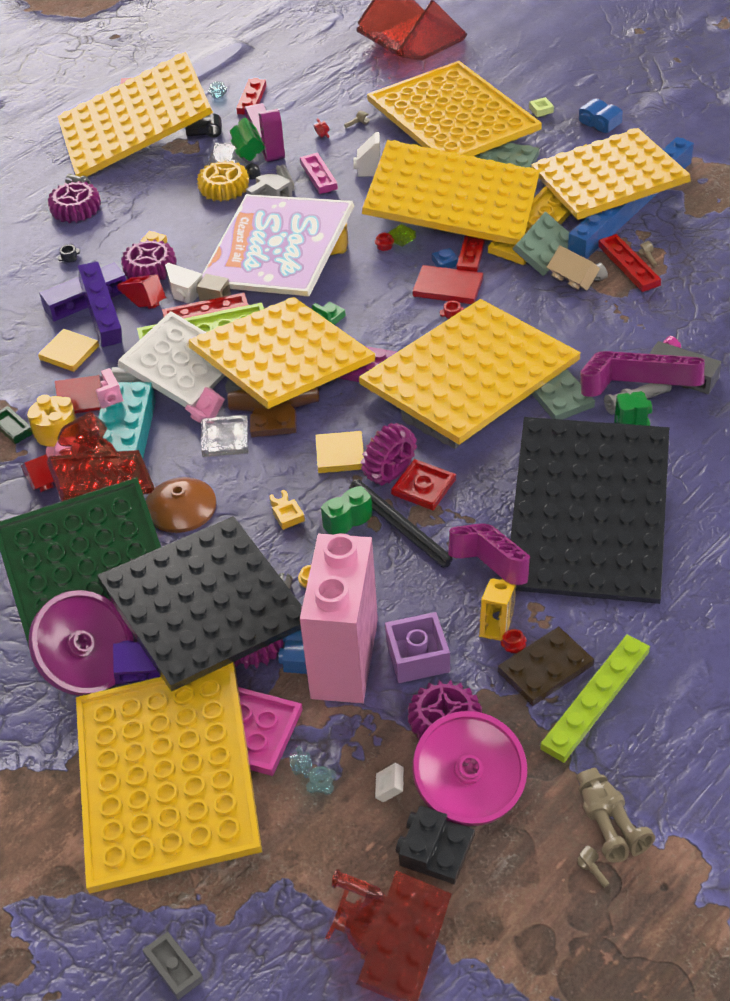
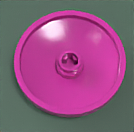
M460 711L441 717L423 733L414 752L413 778L420 797L430 809L447 814V821L463 826H480L500 819L517 803L526 784L527 761L521 743L504 723L484 713Z

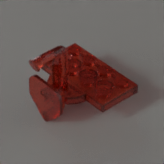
M88 412L61 428L57 437L58 443L65 447L71 446V448L62 449L59 451L60 455L49 456L47 460L61 501L138 477L143 494H152L155 487L139 450L116 451L114 446L103 438L107 430L106 424L93 412Z
M336 869L332 878V887L343 889L329 920L325 939L329 940L336 929L346 933L353 947L365 955L356 985L394 1001H418L452 894L396 870L385 896L379 887L342 873L340 869ZM349 891L363 896L355 903L346 900Z

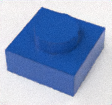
M451 248L432 253V261L437 267L453 268L457 266L459 258Z

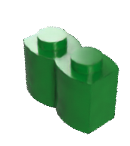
M357 486L347 490L341 497L325 502L321 506L323 528L330 535L345 534L353 526H359L369 521L373 516L371 495L362 486Z

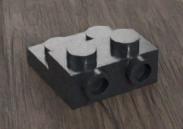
M419 806L417 813L411 812L408 817L406 828L409 831L407 836H400L397 842L396 853L399 854V866L455 885L474 839L475 829L447 821V814Z

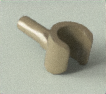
M359 111L356 118L345 123L344 127L348 128L358 122L368 124L370 119L366 116L369 114Z
M646 241L640 244L639 255L645 256L651 265L655 267L657 263L651 255L653 245L650 241Z
M586 846L580 852L578 865L585 870L589 869L603 888H606L610 883L594 864L599 857L598 853L592 847Z

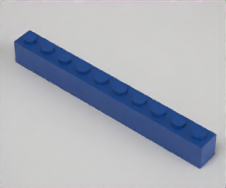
M676 137L663 151L685 169L692 161L694 143L684 138ZM658 193L588 216L569 233L568 250L587 259L599 248L600 239L616 233Z

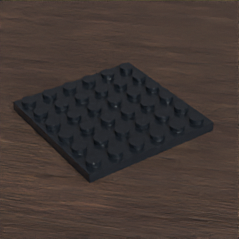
M234 516L97 575L99 584L171 692L301 630L300 615L302 605Z

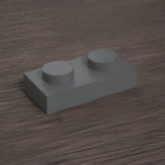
M168 931L142 949L144 956L177 1000L204 981L201 973Z

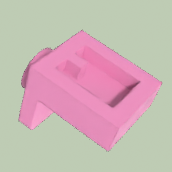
M111 369L101 371L103 381L100 382L101 388L96 390L101 408L122 402L123 398L120 387Z
M205 387L197 404L192 407L186 405L185 409L191 413L190 417L195 421L202 423L204 420L213 423L225 399L211 388Z

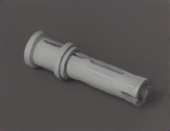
M649 383L632 390L625 388L618 394H631V392L642 391L645 393L646 398L649 399L662 393L670 392L672 386ZM608 394L604 397L605 408L611 415L615 414L616 396L618 394Z

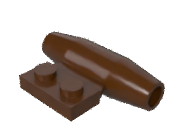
M313 388L269 409L246 391L239 389L228 392L229 410L252 412L250 414L251 437L297 433V415L294 408L319 402V388Z

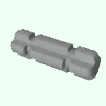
M284 164L277 165V175L291 181L293 191L295 189L294 182Z

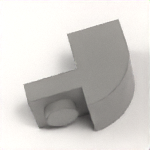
M276 174L256 177V184L246 189L247 195L292 197L291 181Z

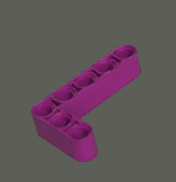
M263 103L244 107L246 118L256 126L265 145V149L261 151L265 161L269 162L285 158L282 121L279 110L266 111Z
M613 351L597 352L580 372L581 394L587 397L598 396L602 394L612 380L700 386L704 384L705 360L699 357Z

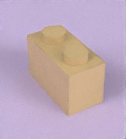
M560 245L547 266L553 272L551 276L559 281H563V279L568 280V285L576 290H579L580 287L588 290L600 270L592 261Z

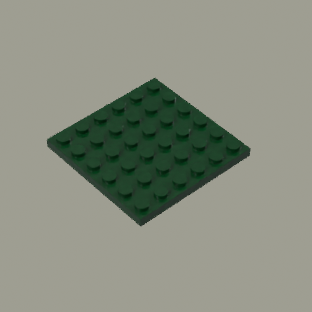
M138 477L0 521V552L28 647L29 632L33 619L38 611L52 598L65 592L82 590L94 592L110 600L99 584L97 575L161 548Z

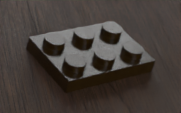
M558 626L498 665V673L534 706L594 666V658Z

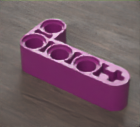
M472 524L452 527L449 530V556L454 558L477 556L506 582L514 585H522L528 582L530 556L492 525Z

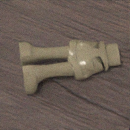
M597 768L580 772L577 775V779L580 783L579 791L584 800L583 808L590 819L597 821L606 842L602 847V853L606 860L609 862H622L628 857L629 850L633 856H638L650 848L655 841L652 829L648 827L635 828L624 809L625 799L623 795L608 782L606 776L600 775ZM609 816L614 818L624 838L617 835Z

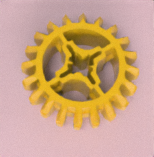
M225 160L224 162L210 163V166L206 165L204 169L200 170L197 178L198 189L202 196H206V199H212L213 201L220 200L222 202L223 200L236 199V196H242V193H245L249 187L247 170L240 163H234L233 161L226 162Z

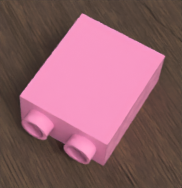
M318 534L300 615L310 699L364 704L378 622L372 537L349 536L347 534Z

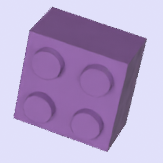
M436 612L385 623L386 644L398 683L450 672V652Z

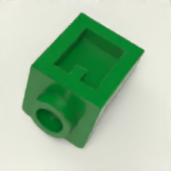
M330 301L323 307L317 303L312 305L313 311L334 325L346 316L345 309Z

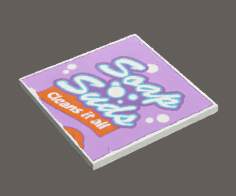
M246 194L202 273V278L205 274L228 278L230 289L310 296L354 208L353 201Z

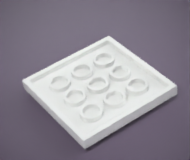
M171 311L118 360V367L143 382H151L153 388L184 407L186 405L195 406L205 387L213 389L225 377L223 373L189 347V339L206 332Z

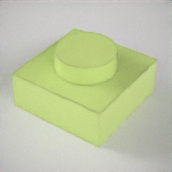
M546 97L529 102V109L536 117H543L554 113V106Z

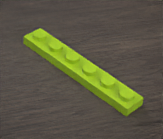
M626 634L541 742L540 750L565 763L648 655L650 646Z

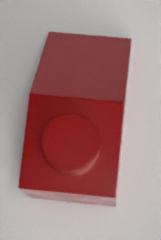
M158 274L131 277L116 285L118 290L138 307L147 306L148 309L155 308L160 305V301L166 298Z
M47 454L21 465L33 490L39 488L40 492L54 487L52 483L57 481Z

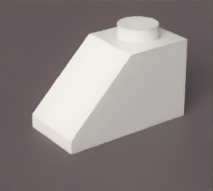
M379 132L374 133L357 149V157H354L353 161L354 169H358V177L375 175L381 159Z
M167 263L165 266L173 298L188 304L193 303L199 296L196 292L198 282L202 280V274Z

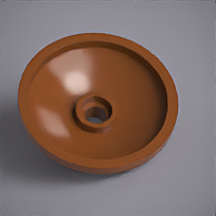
M178 477L167 480L155 487L146 499L154 527L170 533L188 532L204 525L213 516L217 504L213 489L207 483L190 477Z

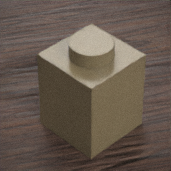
M205 274L196 287L199 301L230 296L229 279Z

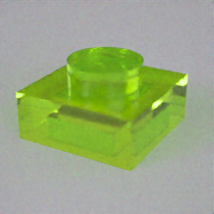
M402 223L387 232L394 238V243L401 247L416 238V231Z

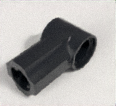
M212 113L206 116V118L186 126V135L218 137L222 133L221 117L218 114Z

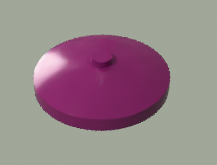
M77 590L55 596L38 611L30 627L29 650L36 669L48 683L65 693L83 696L107 690L115 685L113 644L125 640H134L131 630L110 600L94 592Z

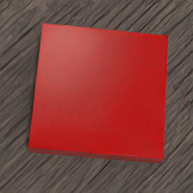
M414 459L392 487L391 495L434 511L456 481V474Z

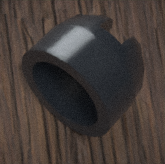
M247 164L245 170H247L249 179L253 180L260 176V168L257 164Z

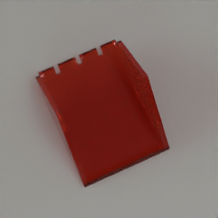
M372 0L357 22L359 26L356 29L361 35L397 56L422 61L464 41L468 35L434 0L430 1L425 10L415 0Z

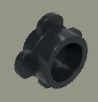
M71 244L64 245L60 248V255L57 258L60 262H75L77 255L80 254V250Z

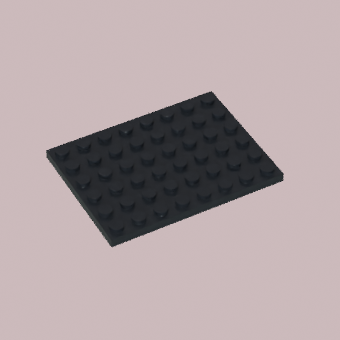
M524 417L510 540L530 556L528 582L516 585V591L660 604L670 427Z

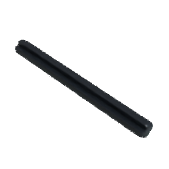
M358 479L351 482L349 489L362 486L371 495L372 509L443 568L451 565L453 557L449 556L448 552L362 481Z

